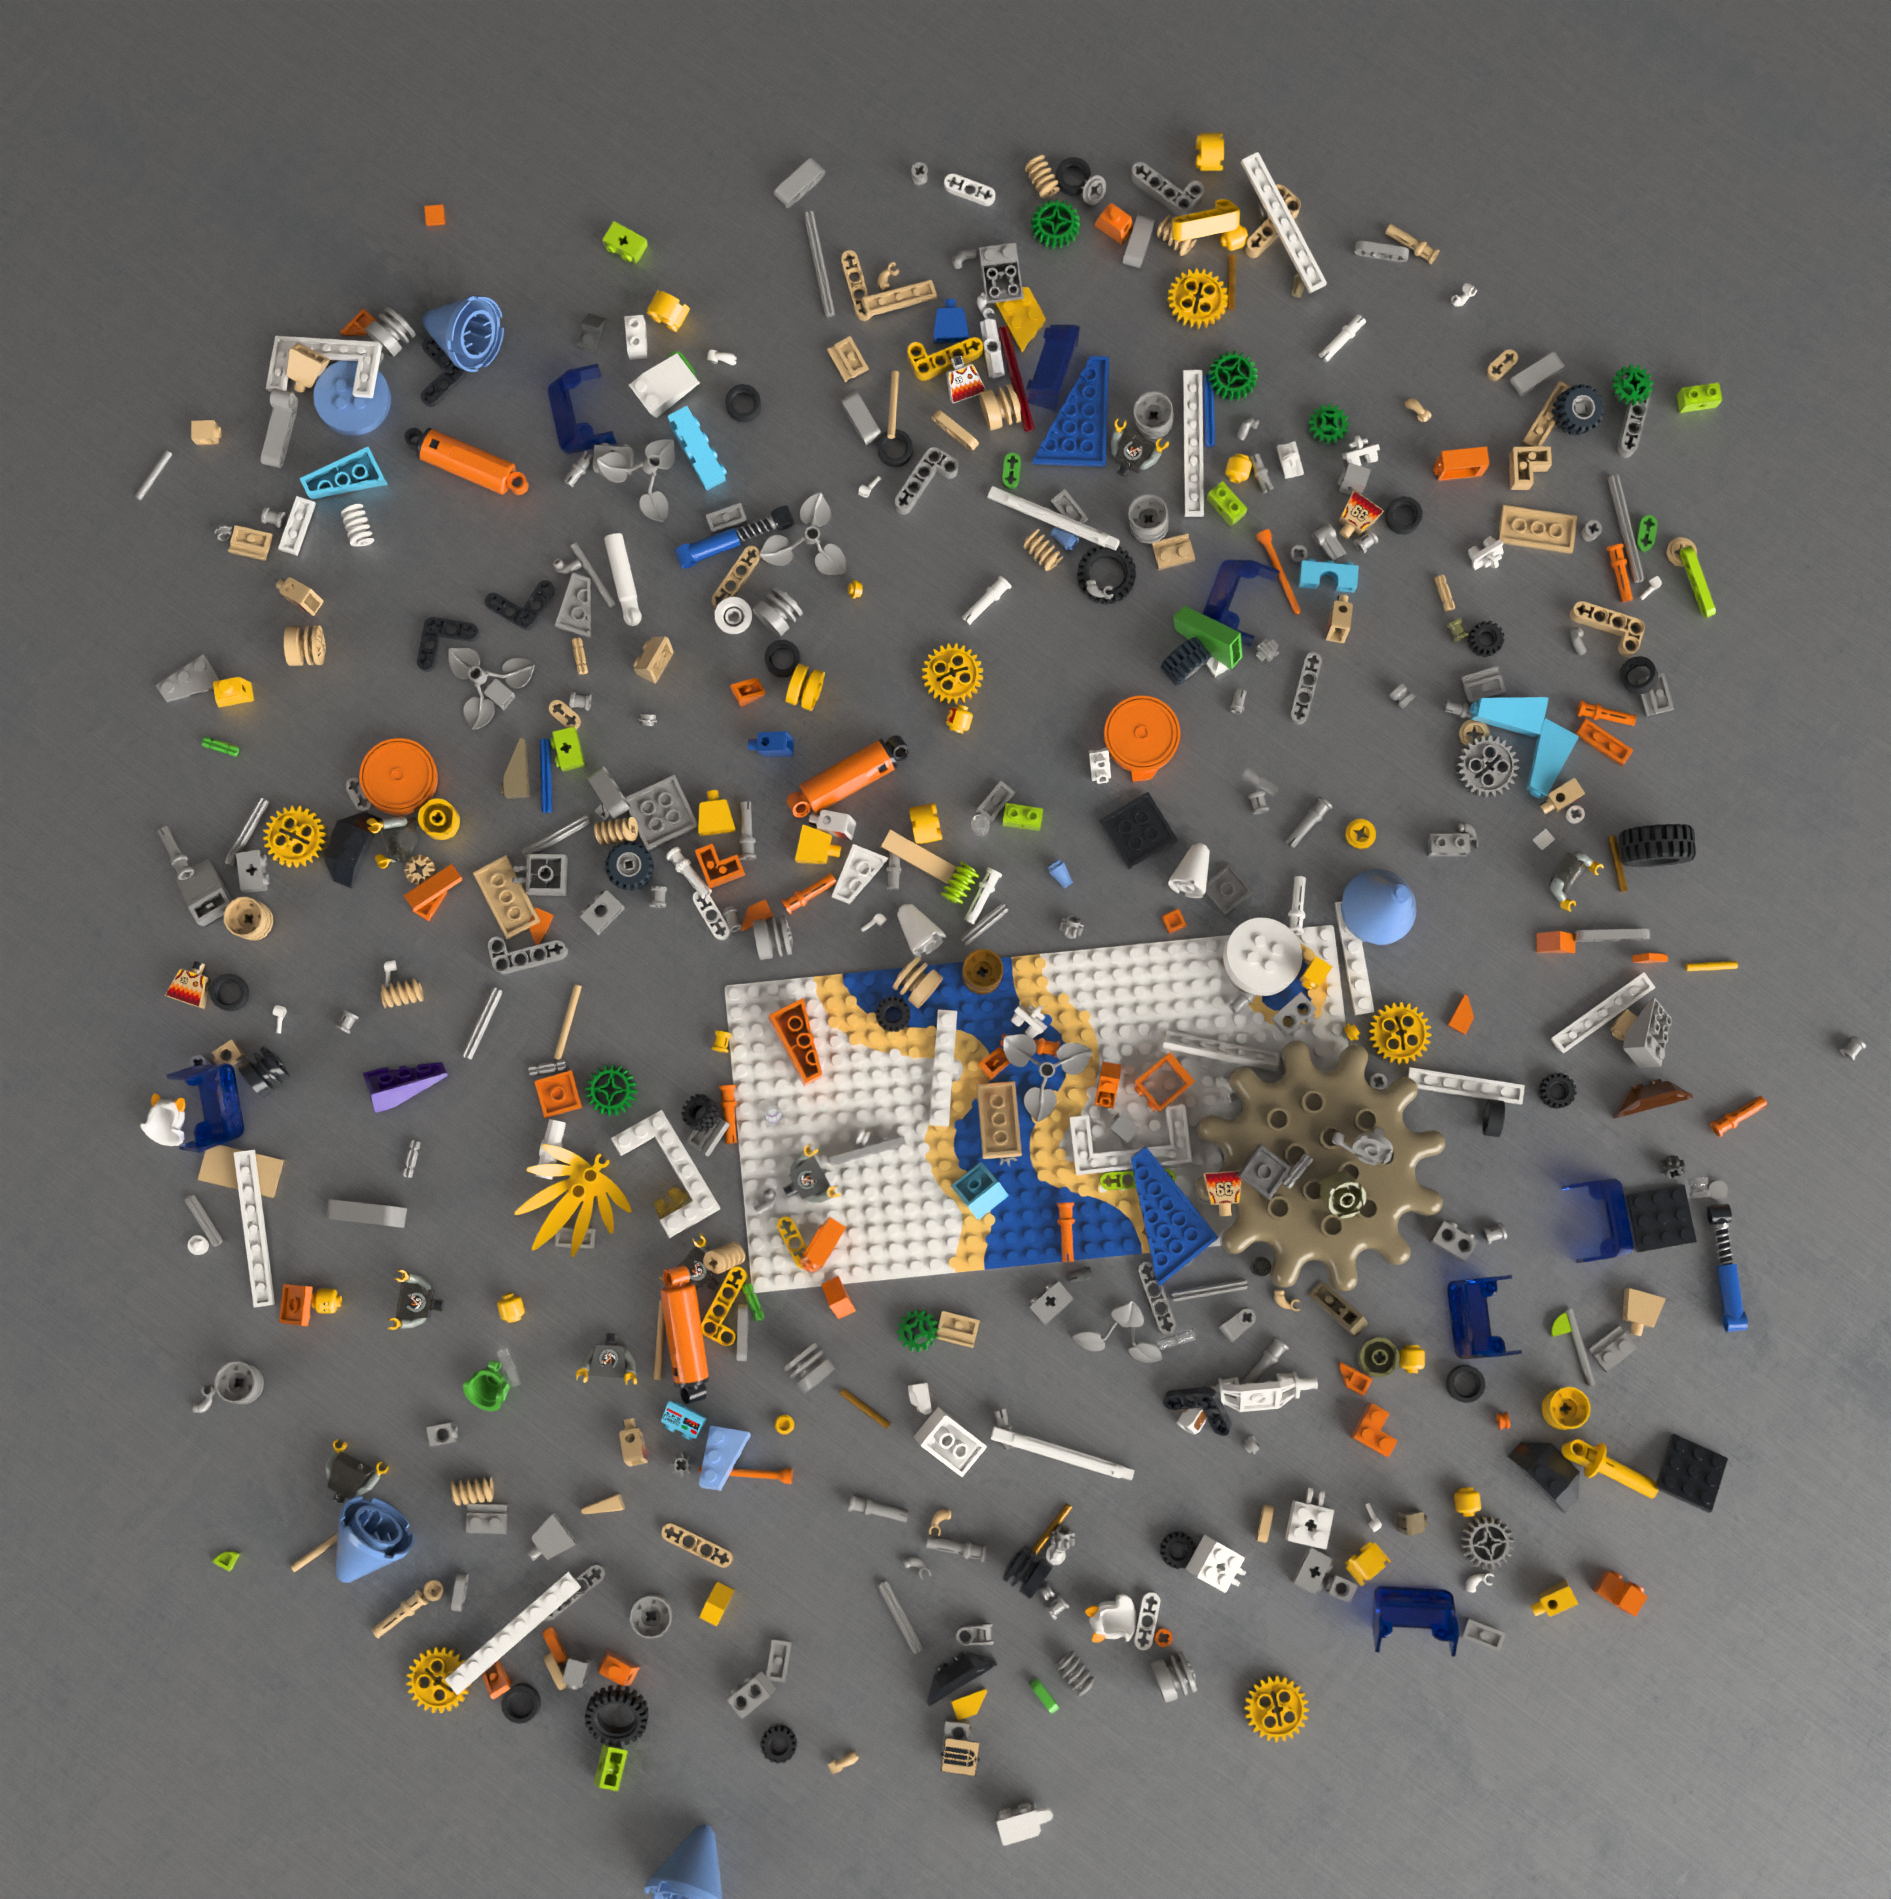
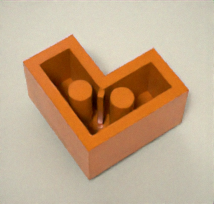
M713 843L695 850L710 889L746 876L738 855L720 861Z
M1368 1403L1351 1438L1389 1458L1398 1441L1380 1431L1390 1413L1373 1403Z
M1613 1570L1611 1573L1604 1571L1592 1591L1624 1612L1636 1617L1648 1598L1643 1593L1644 1589L1630 1581L1628 1584L1621 1580L1623 1576Z

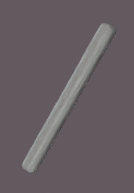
M808 211L804 213V219L823 309L826 317H832L835 315L814 213L813 211Z
M1612 475L1608 478L1633 582L1640 583L1644 580V575L1620 478L1618 475Z

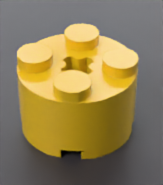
M1223 132L1200 133V135H1197L1195 146L1196 150H1199V154H1197L1195 160L1196 169L1200 171L1223 170V165H1221V160H1224Z
M657 290L647 308V314L651 316L653 321L659 324L662 321L667 325L668 329L676 332L677 329H680L690 308L686 304L682 307L679 302L680 300L664 291L660 292Z
M436 798L429 800L420 808L418 823L429 837L436 840H446L454 837L458 831L460 816L458 811L449 802ZM441 816L443 819L437 823L436 819H439Z
M935 802L910 807L909 812L916 844L942 840L941 830L937 829L940 828L938 815L936 814Z
M1368 1542L1360 1549L1362 1553L1359 1556L1355 1554L1345 1562L1347 1564L1345 1568L1360 1586L1365 1584L1363 1580L1372 1579L1386 1567L1384 1562L1387 1564L1391 1562L1376 1542Z

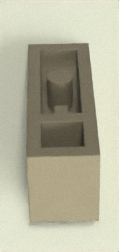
M524 738L519 739L503 776V783H501V793L507 799L530 797L527 742Z
M1322 1280L1309 1293V1296L1354 1338L1368 1325L1362 1314Z
M1397 1511V1528L1399 1532L1407 1536L1425 1532L1424 1527H1427V1516L1424 1515L1423 1511Z

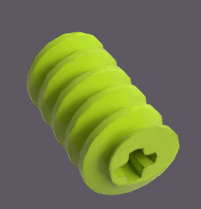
M961 861L960 864L963 867L957 866L956 870L958 873L952 874L955 880L949 879L948 883L950 886H944V890L947 893H940L941 896L954 904L963 903L960 896L967 897L964 890L971 891L968 884H975L972 877L979 878V875L973 868Z

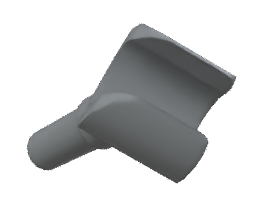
M1334 1133L1332 1142L1346 1148L1355 1155L1356 1152H1353V1147L1343 1142L1345 1135Z

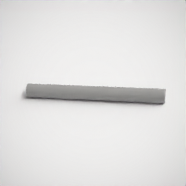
M572 544L570 546L609 608L615 607L616 603L578 544Z
M1572 1308L1564 1310L1571 1327L1572 1337L1587 1386L1595 1385Z

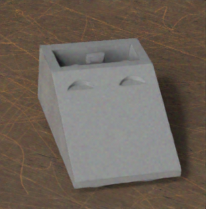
M1016 243L980 247L978 254L986 303L1024 299Z
M209 858L192 867L195 872L189 879L179 880L178 877H175L190 912L197 924L203 927L223 916L227 905L232 901L230 894Z
M1655 997L1651 998L1627 1030L1623 1049L1639 1068L1661 1067L1662 1060L1665 1057L1664 1050L1668 1042V1031L1672 1019Z

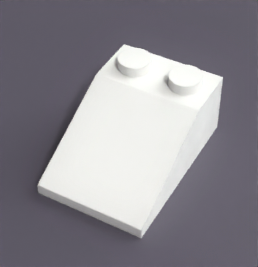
M675 354L641 374L629 386L649 413L658 418L700 382L681 357Z
M937 1407L914 1435L915 1440L920 1446L961 1477L965 1475L987 1448L983 1442L940 1407Z

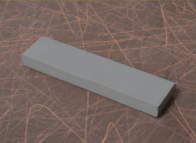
M903 1136L829 1157L830 1164L833 1166L905 1146V1138Z

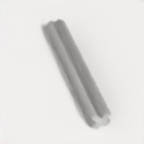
M260 797L228 852L224 862L229 866L233 867L236 864V853L243 851L267 809L269 801L265 798Z
M587 814L578 817L522 849L523 856L527 859V854H538L591 823L590 818Z
M492 988L462 1052L463 1057L472 1059L502 995L500 989Z
M1246 1279L1176 1290L1171 1292V1299L1175 1302L1247 1289L1248 1285Z
M885 1580L878 1584V1588L913 1654H918L923 1650V1647L889 1583Z

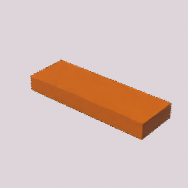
M1587 718L1584 719L1575 732L1581 740L1620 766L1624 765L1633 751L1632 748Z
M450 864L403 896L411 908L417 911L463 879L453 865Z

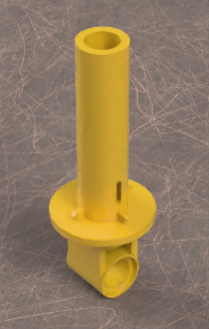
M1577 1439L1566 1442L1562 1446L1563 1456L1583 1466L1584 1475L1588 1478H1592L1600 1472L1651 1499L1658 1493V1490L1654 1488L1656 1481L1607 1457V1446L1604 1443H1598L1593 1447ZM1573 1446L1576 1448V1454L1573 1452Z

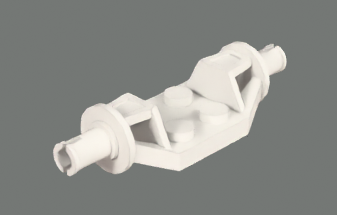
M1292 1371V1373L1276 1374V1382L1266 1381L1255 1384L1246 1383L1239 1385L1238 1377L1224 1380L1217 1378L1216 1386L1210 1388L1216 1390L1223 1405L1226 1404L1239 1412L1278 1409L1294 1396L1296 1399L1299 1398L1300 1390L1318 1389L1316 1376L1299 1378L1297 1372ZM1225 1394L1234 1395L1235 1398L1227 1396Z

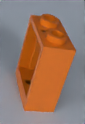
M1487 446L1442 451L1435 464H1433L1434 475H1437L1438 481L1482 476L1489 466Z
M1169 1052L1133 1084L1135 1085L1134 1090L1140 1097L1144 1095L1148 1100L1146 1104L1153 1112L1156 1110L1159 1113L1190 1087L1195 1080L1172 1053ZM1166 1062L1184 1085L1159 1105L1142 1085V1082Z
M831 1217L822 1222L798 1262L802 1264L801 1267L810 1273L812 1271L815 1273L821 1269L846 1227Z

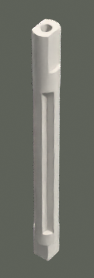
M992 486L988 493V498L1103 547L1116 551L1120 543L1119 539L997 487Z
M993 1427L991 1440L1119 1479H1133L1135 1470L1123 1467V1465L1003 1428Z

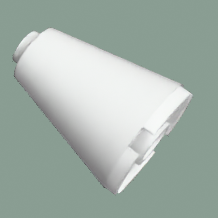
M1197 843L1188 850L1169 879L1168 885L1173 891L1178 894L1180 891L1185 892V896L1189 898L1203 897V894L1206 892L1210 854L1206 845Z
M904 904L898 909L897 916L911 953L915 958L918 956L922 957L920 954L924 952L926 954L931 953L944 942L942 940V937L946 938L944 932L913 904Z

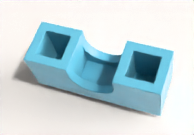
M1315 559L1302 560L1299 569L1298 587L1317 589L1320 577L1328 575L1334 578L1336 591L1355 592L1359 566L1351 562L1336 564L1335 561L1331 560L1316 562Z

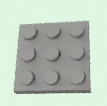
M675 775L625 797L631 806L628 811L631 817L637 821L639 835L647 850L698 828V823Z

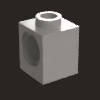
M496 678L494 681L488 682L483 692L487 698L503 711L516 697L510 689Z
M1123 1113L1120 1117L1116 1114L1109 1122L1112 1125L1109 1130L1126 1144L1140 1129Z
M453 1422L426 1427L430 1447L456 1442L458 1429L457 1426H454ZM442 1428L448 1432V1437L445 1440L439 1436Z
M1333 1574L1332 1577L1329 1576L1325 1584L1328 1594L1350 1604L1358 1587L1356 1583L1336 1574ZM1340 1582L1344 1583V1591L1337 1593L1335 1590L1336 1585Z

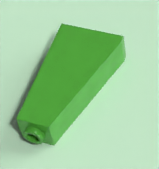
M1185 605L1180 611L1175 613L1173 618L1175 630L1187 639L1197 637L1213 658L1231 670L1241 660L1243 656L1240 632Z

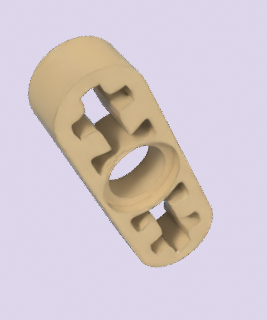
M937 410L931 417L939 427L968 450L973 451L979 445V442L970 433L942 411Z

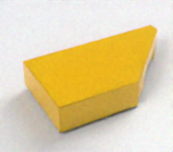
M986 1688L951 1701L958 1721L977 1714L987 1693Z

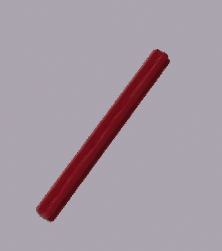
M1001 326L998 328V333L1012 386L1020 403V414L1024 431L1030 432L1034 430V424L1008 327Z

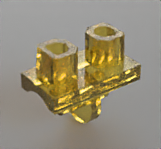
M675 1185L667 1191L672 1201L666 1204L660 1197L653 1202L657 1216L660 1219L666 1217L673 1210L675 1212L685 1206V1204H682L677 1208L688 1196Z

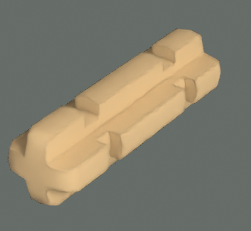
M1439 575L1435 577V583L1438 586L1437 589L1441 601L1444 602V610L1446 612L1452 611L1455 608V604L1451 600L1452 595L1449 586L1446 584L1445 575Z
M574 638L571 642L574 648L575 662L578 665L576 666L577 673L579 675L587 674L588 669L582 647V639Z

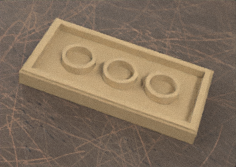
M1503 505L1497 541L1500 539L1503 544L1572 554L1577 516Z
M505 855L472 873L505 938L508 940L541 921L523 885L512 883V878L518 877L515 871H512L513 866L508 856ZM533 914L535 920L529 922Z
M1015 1081L976 1084L983 1159L1022 1156Z
M208 1142L198 1180L238 1189L234 1152H241L243 1150ZM255 1153L260 1193L263 1196L274 1198L284 1160Z

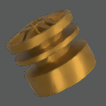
M978 949L971 952L966 957L962 968V980L965 987L970 992L978 995H986L993 992L999 986L1003 975L1001 958L995 952L988 949ZM979 970H982L983 973H986L985 977H981V975L979 974Z

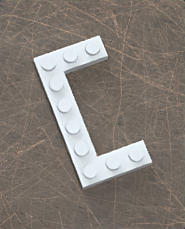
M275 336L266 383L268 391L272 392L274 388L286 391L289 378L287 376L289 350L297 343H300L330 360L358 361L352 394L355 397L373 398L382 349L380 342Z
M1185 1104L1166 1106L1170 1145L1148 1147V1150L1161 1166L1192 1163ZM1089 1115L1069 1117L1076 1175L1132 1169L1130 1158L1142 1148L1093 1154Z
M661 1110L612 1137L611 1141L620 1156L655 1137L693 1201L659 1221L667 1236L671 1238L720 1210V1206Z

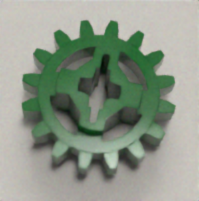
M1630 364L1628 369L1626 366H1623L1621 371L1618 370L1616 372V376L1612 379L1614 384L1611 386V389H1616L1613 395L1620 396L1619 402L1625 400V405L1631 402L1632 406H1635L1637 401L1639 404H1642L1644 399L1647 400L1649 398V393L1653 391V388L1650 386L1653 385L1654 381H1649L1652 375L1645 374L1646 368L1640 370V365L1634 368L1633 364ZM1627 375L1626 379L1621 381L1622 377ZM1644 389L1643 393L1638 395L1639 391Z
M1331 403L1328 404L1327 408L1323 404L1320 406V410L1315 408L1314 414L1310 415L1309 418L1311 420L1308 422V426H1311L1309 433H1315L1313 439L1320 438V444L1325 440L1326 445H1329L1330 441L1336 444L1337 438L1342 440L1343 434L1346 435L1348 432L1346 428L1349 427V422H1345L1348 419V415L1343 416L1345 410L1339 411L1338 405L1332 408ZM1317 419L1320 424L1319 428L1317 427ZM1338 421H1340V424H1341V428H1340V429H1339V425L1337 424Z
M917 1309L914 1310V1314L908 1311V1317H901L903 1323H897L901 1327V1330L896 1331V1333L901 1334L898 1341H904V1348L910 1346L909 1351H914L916 1348L917 1352H921L922 1347L927 1351L929 1350L928 1344L934 1346L935 1344L932 1340L939 1338L935 1335V1332L940 1330L934 1326L938 1322L931 1320L933 1318L932 1314L926 1316L927 1311L922 1310L921 1314ZM917 1318L914 1323L908 1324L912 1319ZM926 1323H928L930 1331L927 1329ZM915 1328H919V1330H921V1333L917 1334V1332H915ZM906 1331H908V1334H909V1336H910L909 1339H908V1337H907V1335H906ZM927 1338L925 1342L918 1344L920 1343L921 1339Z

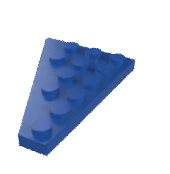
M1090 356L1036 455L1033 457V464L1106 466L1108 356Z
M1145 1146L1133 1155L1130 1161L1156 1282L1158 1285H1162L1219 1237Z

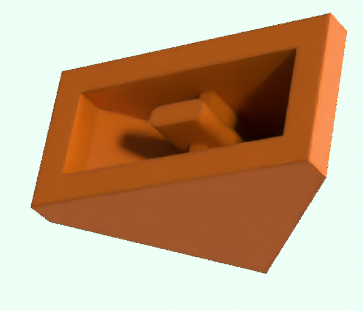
M757 677L730 685L731 692L741 708L766 694Z
M1563 931L1536 933V953L1575 954V934Z
M998 1047L978 1063V1068L991 1081L1010 1062L1004 1050Z
M839 1276L821 1284L828 1304L838 1319L856 1311Z

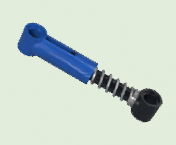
M781 506L774 509L770 516L764 520L760 519L757 523L747 524L746 527L741 526L739 530L733 527L695 543L683 544L674 551L681 568L685 569L696 565L703 559L741 545L740 541H745L747 538L751 539L752 536L757 537V534H763L765 531L769 532L770 529H777L778 531L787 530L794 526L795 522L788 506Z
M1729 1204L1707 1206V1218L1709 1224L1714 1226V1232H1716L1715 1239H1717L1716 1246H1718L1717 1252L1719 1253L1718 1259L1720 1260L1717 1271L1724 1312L1722 1315L1723 1327L1726 1332L1747 1330L1748 1321L1743 1310L1737 1264L1732 1263L1734 1261L1731 1256L1733 1253L1730 1249L1732 1246L1729 1243L1731 1239L1728 1236L1730 1232L1727 1229L1729 1227L1728 1223L1732 1221L1731 1208Z

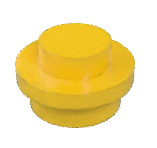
M852 580L848 584L847 592L851 598L855 599L862 594V583L857 580Z
M1347 1023V1026L1344 1027L1345 1033L1350 1041H1357L1360 1034L1355 1024Z
M780 1415L775 1420V1429L780 1434H788L794 1428V1420L789 1415Z

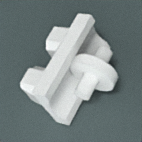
M1356 435L1354 436V442L1349 443L1350 449L1355 447L1356 449L1342 453L1343 459H1347L1348 464L1352 463L1361 466L1359 456L1365 454L1367 463L1378 461L1377 450H1380L1379 445L1371 444L1363 447V445L1368 444V439L1361 440V437Z
M1296 442L1277 445L1285 479L1303 475L1304 472Z
M1490 536L1483 542L1485 549L1480 550L1477 546L1470 548L1468 555L1472 560L1473 569L1476 570L1483 565L1485 568L1488 566L1494 569L1499 566L1498 560L1502 558L1501 554H1503V542L1500 539L1496 541Z
M1108 748L1096 751L1089 750L1092 781L1097 780L1098 784L1108 782V778H1111Z
M1021 1004L1014 1011L1016 1013L1011 1021L1018 1027L1026 1021L1030 1027L1025 1033L1032 1039L1047 1028L1042 1022L1045 1016L1040 1012L1043 1009L1041 1005L1036 1009L1033 1005L1026 1008Z

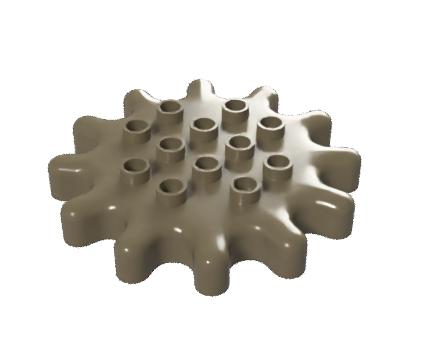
M1294 1040L1286 1044L1281 1051L1283 1074L1278 1081H1263L1251 1068L1246 1066L1238 1067L1230 1074L1229 1085L1241 1100L1242 1105L1241 1111L1235 1119L1228 1120L1210 1115L1204 1117L1197 1125V1134L1200 1139L1216 1145L1223 1152L1224 1163L1218 1172L1240 1171L1259 1144L1288 1164L1291 1169L1298 1161H1301L1300 1158L1305 1153L1313 1159L1311 1164L1306 1166V1170L1298 1180L1294 1181L1295 1183L1291 1188H1287L1281 1183L1270 1200L1264 1198L1241 1180L1239 1203L1232 1204L1236 1213L1235 1222L1222 1234L1220 1244L1222 1249L1228 1254L1241 1253L1254 1242H1262L1268 1245L1274 1255L1270 1279L1278 1287L1285 1288L1295 1284L1303 1264L1307 1261L1315 1260L1325 1266L1330 1285L1335 1290L1349 1291L1358 1282L1355 1260L1363 1250H1374L1385 1262L1391 1265H1400L1408 1261L1411 1250L1408 1243L1399 1234L1397 1227L1400 1217L1405 1212L1429 1216L1441 1210L1443 1205L1441 1195L1437 1191L1419 1184L1415 1176V1167L1421 1159L1440 1154L1444 1150L1445 1139L1436 1130L1413 1132L1405 1126L1402 1114L1405 1107L1417 1096L1418 1087L1416 1082L1411 1078L1401 1077L1392 1082L1386 1089L1378 1090L1371 1087L1364 1077L1368 1054L1361 1045H1349L1341 1052L1337 1065L1333 1070L1321 1071L1312 1064L1307 1045L1299 1040ZM1377 1126L1385 1130L1383 1137L1392 1144L1393 1152L1390 1161L1386 1164L1377 1162V1165H1370L1359 1160L1357 1153L1354 1155L1346 1148L1334 1144L1332 1138L1334 1133H1341L1345 1135L1343 1142L1353 1147L1354 1140L1358 1135L1372 1133L1373 1128ZM1338 1172H1349L1366 1192V1202L1364 1206L1362 1204L1358 1214L1350 1218H1340L1327 1208L1320 1197L1321 1182L1325 1177ZM1202 1176L1194 1183V1193L1198 1199L1209 1201Z

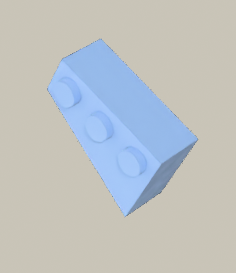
M710 1426L699 1480L701 1488L721 1491L734 1464L751 1437L749 1432Z

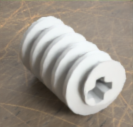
M354 504L341 511V516L344 518L343 523L346 525L345 529L348 532L347 536L350 538L349 542L352 546L357 547L366 546L374 542L373 538H368L372 535V532L365 531L370 528V525L363 524L368 519L366 517L361 518V516L365 515V511H359V509L363 508L362 504Z

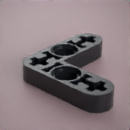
M428 337L422 342V348L426 355L443 370L421 393L423 403L428 407H433L465 378L466 371L458 368L450 358L447 363H440L439 358L446 354L432 337ZM434 344V347L438 352L435 354V352L431 348L429 349L427 345ZM453 370H459L460 374H454ZM447 375H449L450 378L452 377V379H453L454 381L451 382V380L449 379V377H447ZM442 380L448 381V386L445 389L438 387ZM433 388H436L440 394L438 395ZM428 394L430 396L433 395L434 399L432 401L430 399L427 400L426 396Z
M548 580L539 582L523 608L497 593L488 594L485 598V604L490 611L523 630H530L534 627L553 597L555 588ZM549 586L550 592L543 594L542 587L546 588ZM537 594H539L540 596L543 594V598L545 600L543 601L539 596H537ZM497 598V602L502 605L501 611H499L500 607L496 604L491 606V599L495 600ZM533 601H540L541 607L533 610L531 603ZM513 607L515 613L512 616H506V608ZM529 616L530 623L523 625L522 619H526Z
M436 617L428 618L423 626L417 657L418 667L424 672H430L434 669L441 637L473 642L479 637L477 626L462 621ZM433 622H435L437 626L443 628V633H441L440 628H434L433 631H431L429 625H432ZM449 625H455L457 627V630L454 634L447 633V627ZM460 626H462L464 631H469L472 628L475 633L468 637L466 632H461ZM433 640L435 642L434 647L426 649V641ZM423 652L429 654L428 660L429 662H431L430 664H427L426 667H424V665L422 664V661H426L427 657L426 654H423Z
M1200 1387L1166 1392L1163 1399V1404L1166 1408L1170 1410L1202 1408L1216 1434L1220 1436L1229 1434L1232 1422L1216 1390L1210 1387ZM1186 1396L1194 1398L1195 1401L1188 1400ZM1211 1409L1219 1411V1414L1213 1413Z

